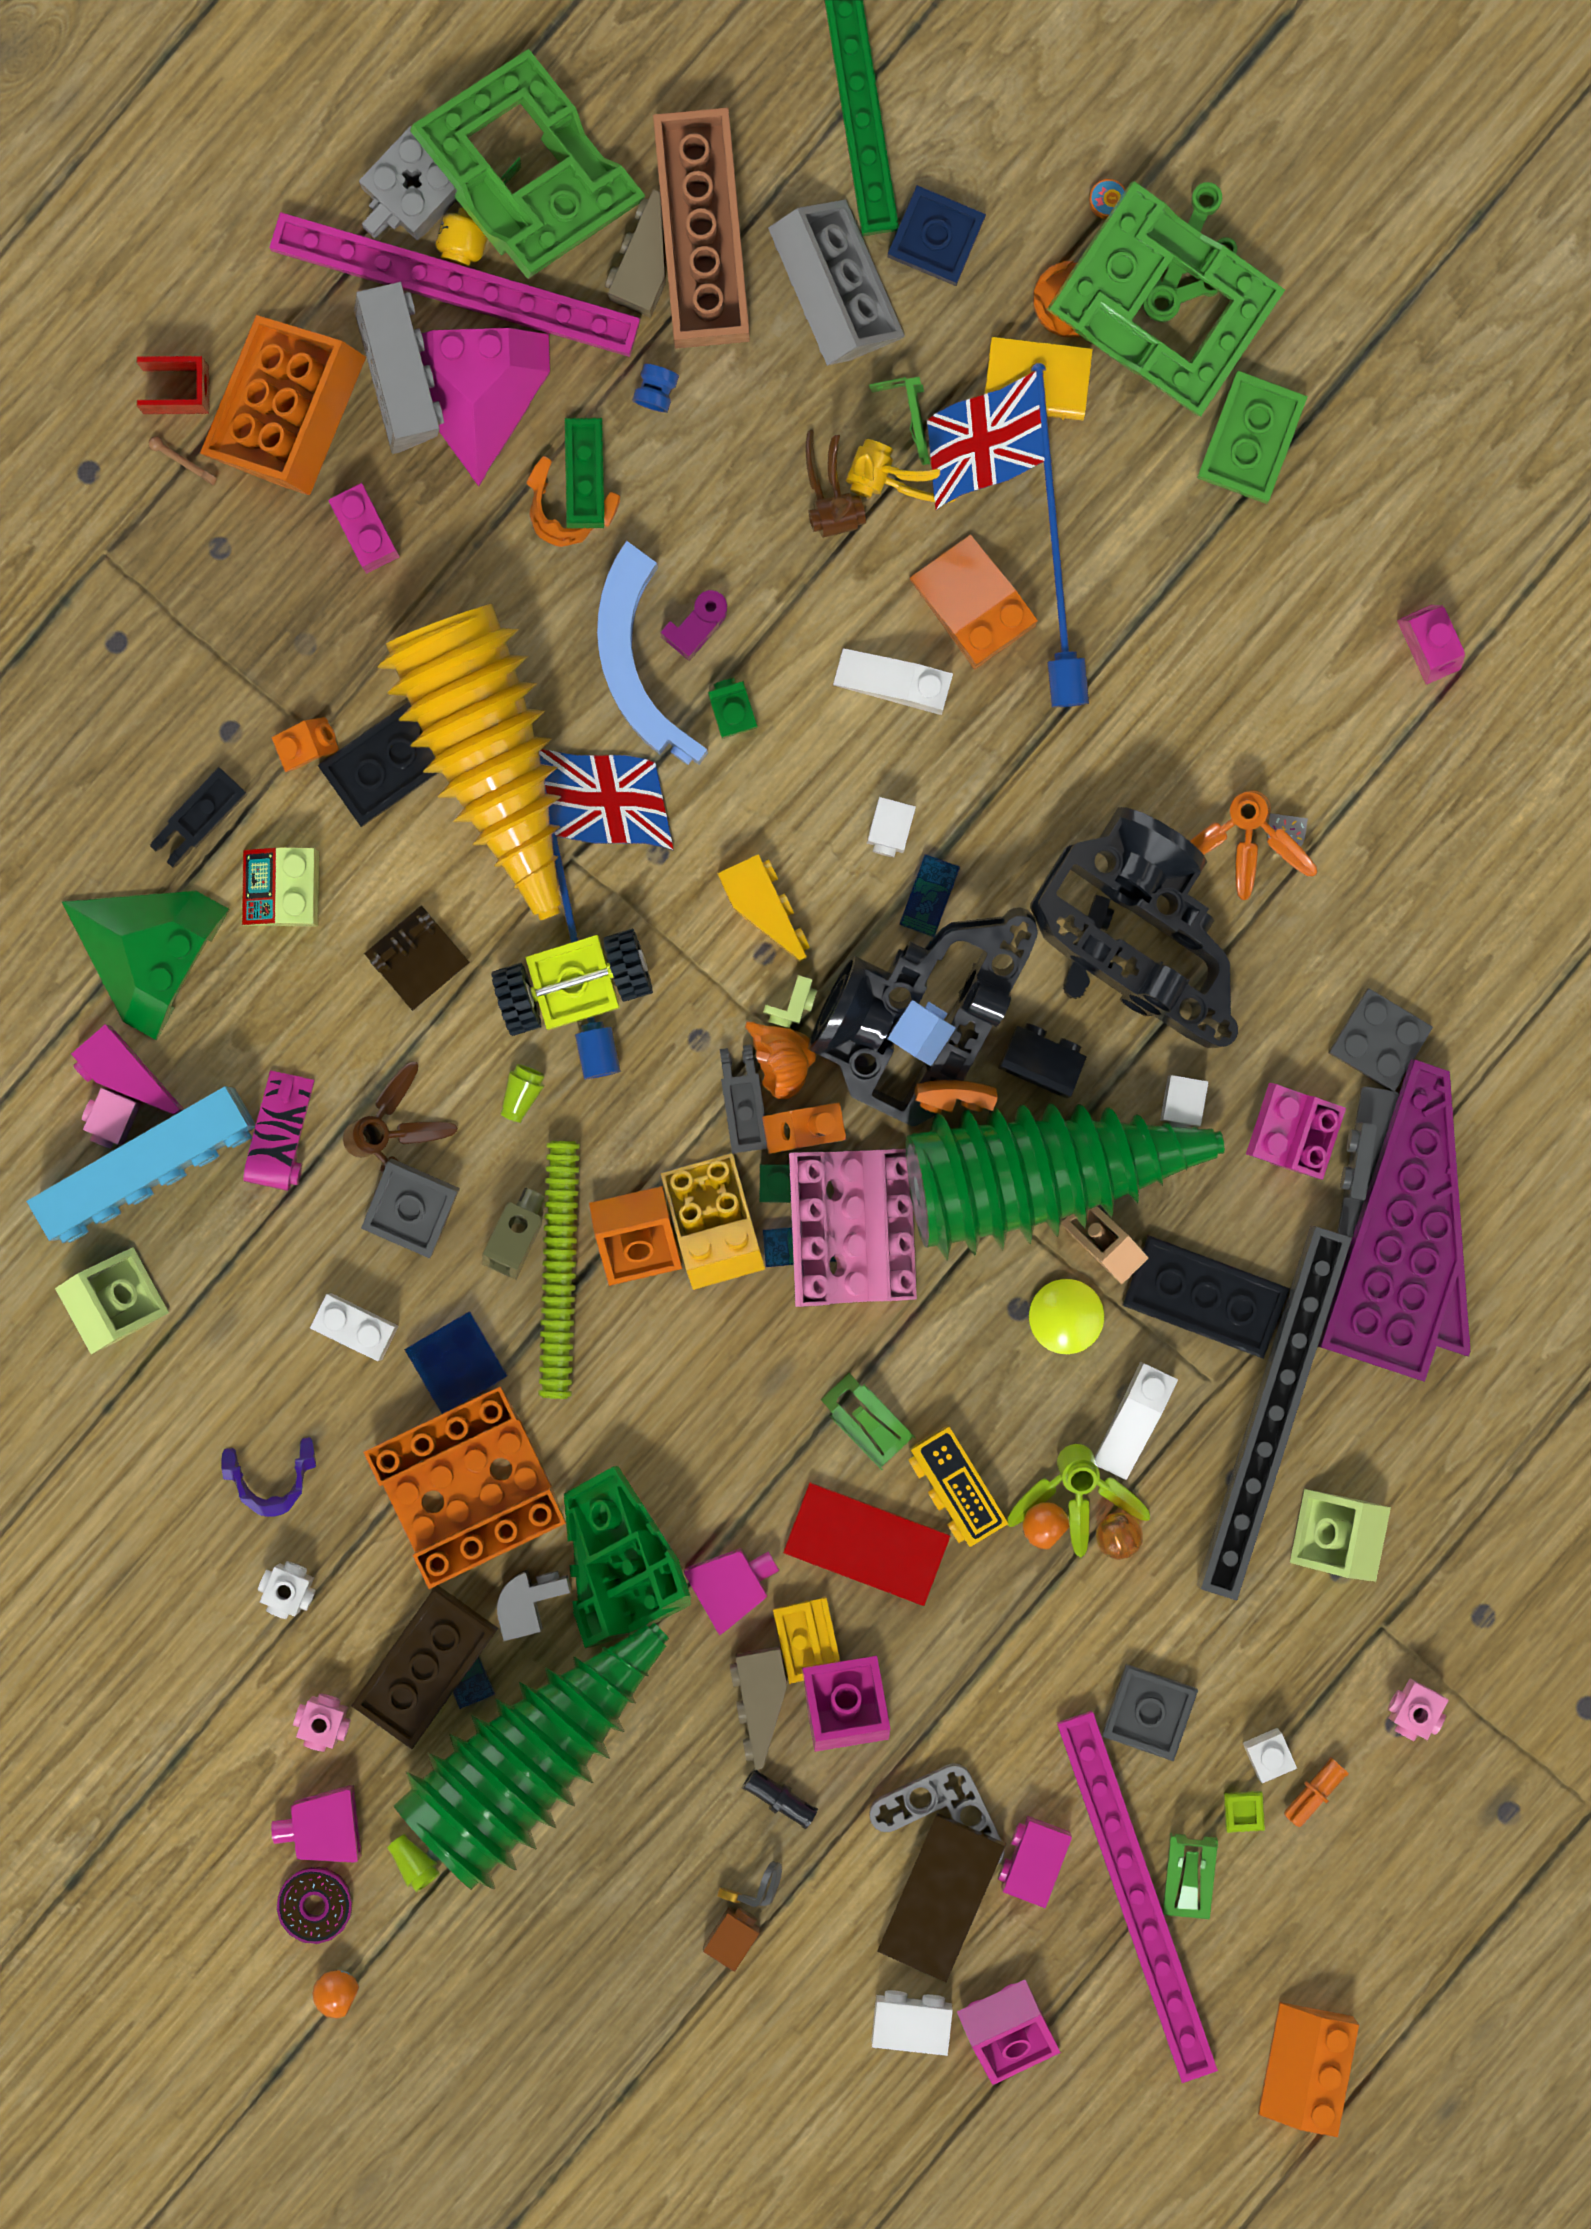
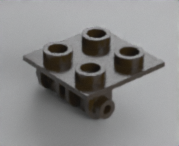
M422 905L364 953L370 960V963L382 974L412 1011L470 963Z

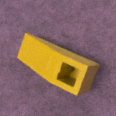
M758 854L717 873L734 911L796 960L801 962L806 959L804 950L809 949L810 946L801 927L794 930L788 916L793 915L794 912L785 893L780 896L776 893L772 882L778 880L769 859L762 862Z

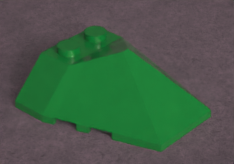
M613 1466L564 1493L567 1542L573 1541L575 1565H569L570 1577H576L578 1599L572 1601L573 1614L585 1649L633 1634L643 1626L647 1625L649 1627L653 1622L658 1623L691 1605V1595L678 1557L619 1466Z

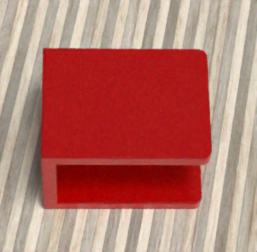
M203 356L136 357V363L143 371L147 372L197 371V399L137 400V407L143 414H209V365Z

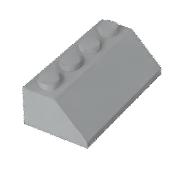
M846 200L797 208L768 227L775 248L779 252L789 280L794 287L804 315L810 324L827 366L854 360L905 337Z
M401 282L356 292L354 312L391 453H400L437 437L439 425L444 424L439 401L432 402L429 388L434 387L430 366H423L419 353L425 351L422 334L419 328L413 330L410 315L415 314L412 296L410 292H403Z

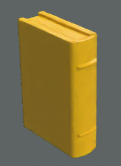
M992 337L985 394L1000 390L1032 373L1033 365L1042 363L1046 367V370L1043 371L1047 417L1084 421L1093 349Z

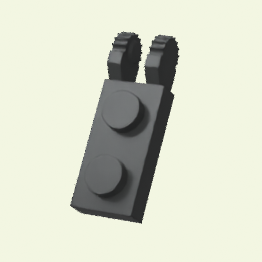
M743 1046L742 1056L743 1063L746 1064L747 1075L732 1077V1058L728 1048L720 1049L724 1076L721 1082L732 1154L768 1149L762 1120L765 1114L759 1074L755 1073L752 1046Z

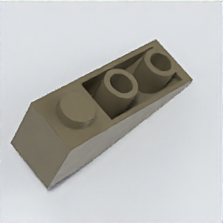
M654 189L649 199L644 198L641 200L635 215V219L640 221L634 234L631 232L627 233L620 249V253L624 254L623 260L619 268L612 267L605 287L609 288L608 295L610 301L649 318L652 317L666 285L660 192Z
M781 1646L736 1653V1663L730 1664L733 1687L741 1686L743 1697L742 1701L736 1702L740 1724L747 1723L750 1737L743 1739L746 1761L754 1760L755 1770L763 1769L787 1689Z

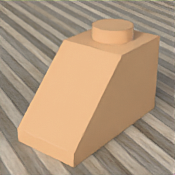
M1098 1206L1088 1210L1085 1229L1074 1214L1061 1222L1066 1230L1121 1284L1148 1259L1131 1237Z

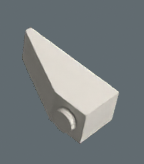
M843 648L833 685L942 715L953 673L916 663Z
M1142 1362L1139 1363L1095 1456L1098 1467L1127 1480L1160 1419L1178 1379Z

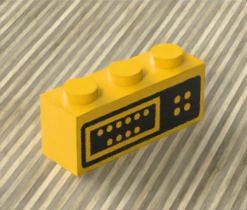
M949 1425L910 1447L914 1456L909 1458L908 1461L919 1479L925 1475L933 1486V1489L929 1490L928 1494L939 1511L946 1508L953 1521L947 1525L958 1543L965 1540L969 1547H972L1008 1525L1007 1520Z

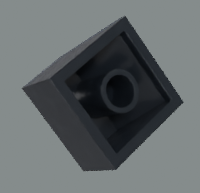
M1026 1023L1025 1028L1017 1026L998 1069L1061 1097L1070 1098L1087 1056L1079 1053L1082 1047L1064 1038L1060 1039L1059 1044L1045 1038L1046 1030L1030 1023Z

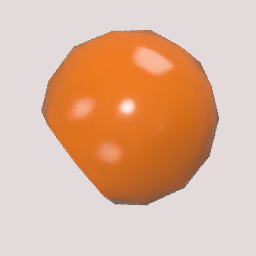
M1041 1502L1028 1509L1023 1520L1025 1537L1030 1544L1039 1549L1049 1550L1070 1527L1069 1517L1063 1508L1051 1502Z
M334 1970L323 1974L314 1984L312 1992L317 2010L325 2017L338 2019L346 2016L359 1990V1985L356 1979L346 1971Z

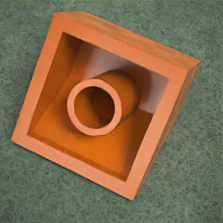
M663 1186L589 1203L594 1234L609 1286L682 1269Z

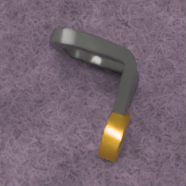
M772 1861L767 1866L759 1886L757 1898L726 1888H719L717 1896L735 1903L743 1902L752 1907L770 1905L774 1900L780 1883L782 1864ZM772 1875L771 1883L768 1888L765 1900H763L769 1879Z

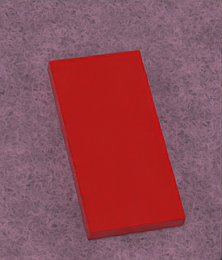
M809 1482L783 1553L925 1606L951 1535Z

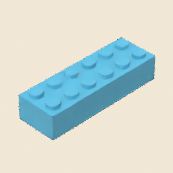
M224 1086L26 1202L49 1241L61 1240L62 1243L67 1241L71 1243L87 1234L89 1231L86 1226L92 1222L104 1224L120 1215L122 1212L119 1207L123 1204L128 1203V1205L134 1203L136 1205L154 1195L151 1188L156 1185L169 1186L187 1175L184 1169L191 1165L202 1167L219 1157L217 1150L225 1145L227 1148H235L252 1138L250 1131L255 1129L256 1124L236 1089Z

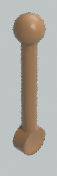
M152 437L149 440V448L151 450L161 451L211 485H214L217 481V478L165 446L160 437Z

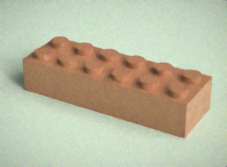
M728 108L654 114L653 120L675 349L750 342Z

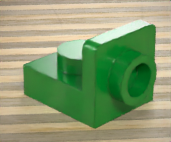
M730 678L713 684L714 690L708 692V697L721 738L725 739L757 729L758 726L744 681L736 683L735 678Z

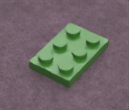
M1237 370L1197 478L1268 504L1308 396Z

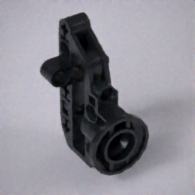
M1118 807L1100 838L1078 842L1064 848L1031 901L1030 909L1041 934L1049 944L1064 956L1121 993V1002L1131 1010L1143 1016H1155L1186 1038L1203 1047L1219 1048L1228 1046L1236 1040L1238 1035L1237 1022L1231 1016L1230 962L1226 953L1207 933L1215 921L1207 913L1209 908L1188 895V892L1205 867L1207 860L1193 843L1161 821L1131 808ZM1098 853L1107 859L1108 867L1105 873L1100 872L1095 866V857ZM1069 871H1073L1101 890L1111 900L1132 911L1200 957L1208 967L1207 978L1200 990L1197 991L1188 984L1189 979L1163 965L1162 961L1156 963L1122 939L1115 940L1094 925V920L1058 897L1057 890ZM1160 895L1164 896L1169 902V911L1166 915L1162 914L1157 908V899ZM1064 919L1065 923L1063 927L1069 932L1060 934L1059 930L1061 926L1057 923V921ZM1126 961L1125 969L1129 974L1122 976L1123 968L1117 963ZM1183 1000L1187 1001L1192 1008V1014L1188 1020L1184 1019L1179 1011ZM1219 1024L1217 1031L1221 1036L1215 1038L1216 1031L1209 1025Z
M1018 907L1007 911L1003 917L951 922L943 927L925 948L909 941L904 950H898L888 972L853 955L839 974L821 1009L809 1039L808 1049L841 1066L852 1098L910 1126H917L930 1119L937 1113L922 1108L920 1106L921 1102L916 1101L914 1092L916 1085L937 1081V1079L964 1081L992 1026L997 1027L1008 1010L1011 1002L1010 992L1030 956L1038 935L1033 914L1025 908ZM1022 922H1025L1027 932L1023 930L1018 932L1015 938V948L1011 944L1014 938L1012 925L1019 926ZM958 941H965L983 949L978 962L973 963L972 970L963 988L958 992L959 998L946 1020L956 1029L932 1066L924 1062L904 1101H899L874 1089L894 1052V1043L887 1038L910 1002L913 1000L918 1004L920 1003L928 988V977L937 960L942 961L947 949L951 944ZM999 954H1006L1012 958V963L1004 969H999L992 965L993 959ZM896 987L906 988L910 992L909 997L900 1002L891 999L889 994ZM969 1021L973 1022L974 1030L968 1029L962 1038L963 1041H961L960 1024L966 1026ZM862 1053H868L875 1057V1062L869 1067H861L856 1064L855 1059Z

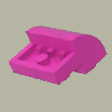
M1269 1083L1246 1155L1284 1169L1323 1180L1346 1108L1278 1084Z

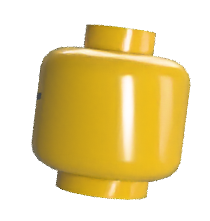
M459 208L458 214L447 213L443 217L435 246L442 252L441 258L443 260L469 267L471 262H477L482 258L488 238L464 208Z

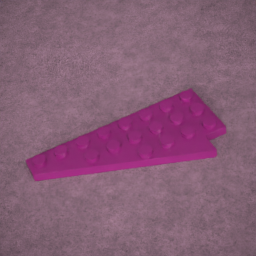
M1411 1059L1344 1261L1318 1347L1425 1382L1436 1346L1468 1357L1471 1350L1450 1071Z

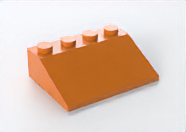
M256 315L200 454L281 487L310 496L366 356L341 340Z

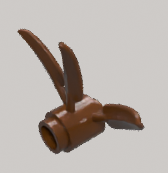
M809 430L806 437V465L811 488L815 490L817 500L814 501V509L808 510L813 532L819 531L822 538L857 530L858 525L866 524V516L859 494L851 496L850 493L841 494L837 475L840 435H834L831 438L828 450V477L833 487L834 496L824 499L814 461V431Z
M414 1061L407 1063L401 1068L382 1091L375 1103L379 1109L375 1116H366L350 1123L343 1133V1143L346 1150L351 1155L359 1158L374 1154L383 1163L380 1167L382 1174L391 1158L399 1161L394 1156L387 1158L381 1152L388 1144L389 1138L399 1137L398 1140L401 1144L422 1143L452 1136L458 1129L455 1124L449 1122L401 1123L397 1126V1130L389 1131L385 1122L381 1120L385 1114L392 1115L411 1086L418 1072V1063Z

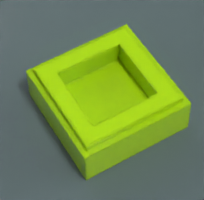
M1262 1791L1224 1793L1225 1827L1227 1833L1265 1831Z

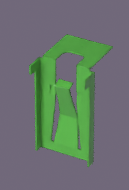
M904 377L870 384L869 387L872 393L906 386L912 417L910 432L917 446L922 465L930 464L917 393L924 392L920 377L909 379ZM905 381V383L893 385V383Z
M850 1373L821 1399L831 1411L832 1415L830 1417L881 1470H883L881 1467L912 1438L916 1439L865 1384L861 1386ZM851 1390L873 1415L901 1437L898 1439L881 1423L870 1416L860 1405L852 1415L863 1425L883 1451V1455H881L861 1427L837 1403V1399L845 1391Z
M1170 1833L1163 1915L1210 1919L1218 1839L1217 1837H1204L1203 1840L1188 1839L1183 1834H1175L1174 1837ZM1185 1845L1203 1847L1200 1868V1910H1198L1199 1852H1186L1182 1888L1178 1905L1174 1907L1183 1868Z

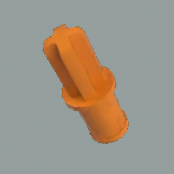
M1330 1757L1329 1761L1310 1783L1305 1781L1306 1787L1285 1810L1284 1815L1295 1826L1301 1827L1323 1802L1326 1804L1329 1802L1326 1798L1349 1773Z

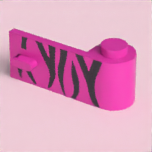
M270 1070L245 1164L244 1182L285 1191L290 1190L291 1184L298 1185L302 1172V1163L297 1162L296 1151L314 1087V1080Z

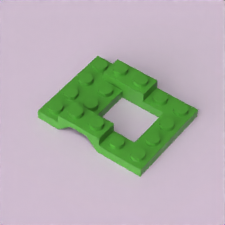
M529 49L414 123L410 130L456 188L457 192L454 197L499 254L502 256L507 252L527 279L640 204L641 200L645 197V194L622 165L604 158L585 135L577 109ZM521 104L543 131L541 141L557 159L559 164L512 194L468 138Z
M1132 181L1046 310L1075 329L1074 332L1134 374L1140 375L1196 416L1201 417L1285 289L1224 245L1200 233L1179 218L1167 204L1135 181ZM1171 261L1195 278L1202 279L1230 299V302L1190 362L1132 321Z

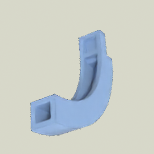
M626 541L607 575L598 611L597 636L603 673L611 695L621 714L648 746L661 755L667 745L671 744L673 748L670 752L687 765L693 760L700 765L708 754V750L677 728L655 707L646 694L635 668L632 649L635 613L640 598L647 584L657 571L658 565L654 560Z

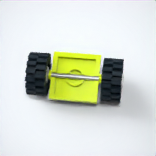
M634 929L604 937L603 941L608 964L598 935L525 957L533 987L530 985V979L522 963L492 971L491 976L493 978L492 983L495 988V995L509 1034L515 1036L542 1027L537 1001L539 1002L547 1030L620 1009L612 978H614L615 985L623 1002L652 994L653 987L648 967Z

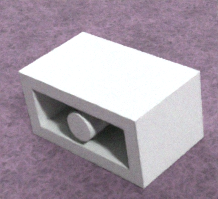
M329 1293L326 1294L310 1329L376 1361H381L399 1326Z
M893 1990L885 1991V1996L876 1995L871 2039L873 2048L948 2056L953 2010L952 2004L946 2003L944 1997L923 1995L922 2000L907 1998V1993Z

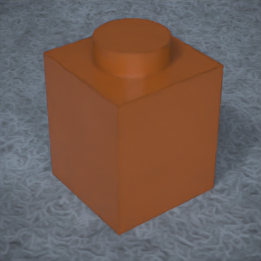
M728 1907L705 1942L703 1952L735 1972L760 1934V1927L755 1925L757 1919L742 1908L738 1907L735 1912Z

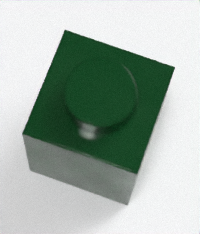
M760 1164L759 1202L791 1203L790 1165Z

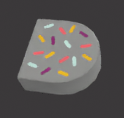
M1270 813L1268 824L1275 831L1279 828L1283 829L1300 847L1302 846L1306 835L1308 818Z

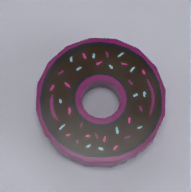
M311 1867L297 1871L285 1881L278 1894L276 1910L280 1924L290 1936L303 1943L320 1944L332 1940L344 1930L352 1915V1895L349 1886L339 1874L328 1868ZM311 1895L321 1897L325 1902L324 1912L320 1915L308 1913L305 1909V1899Z

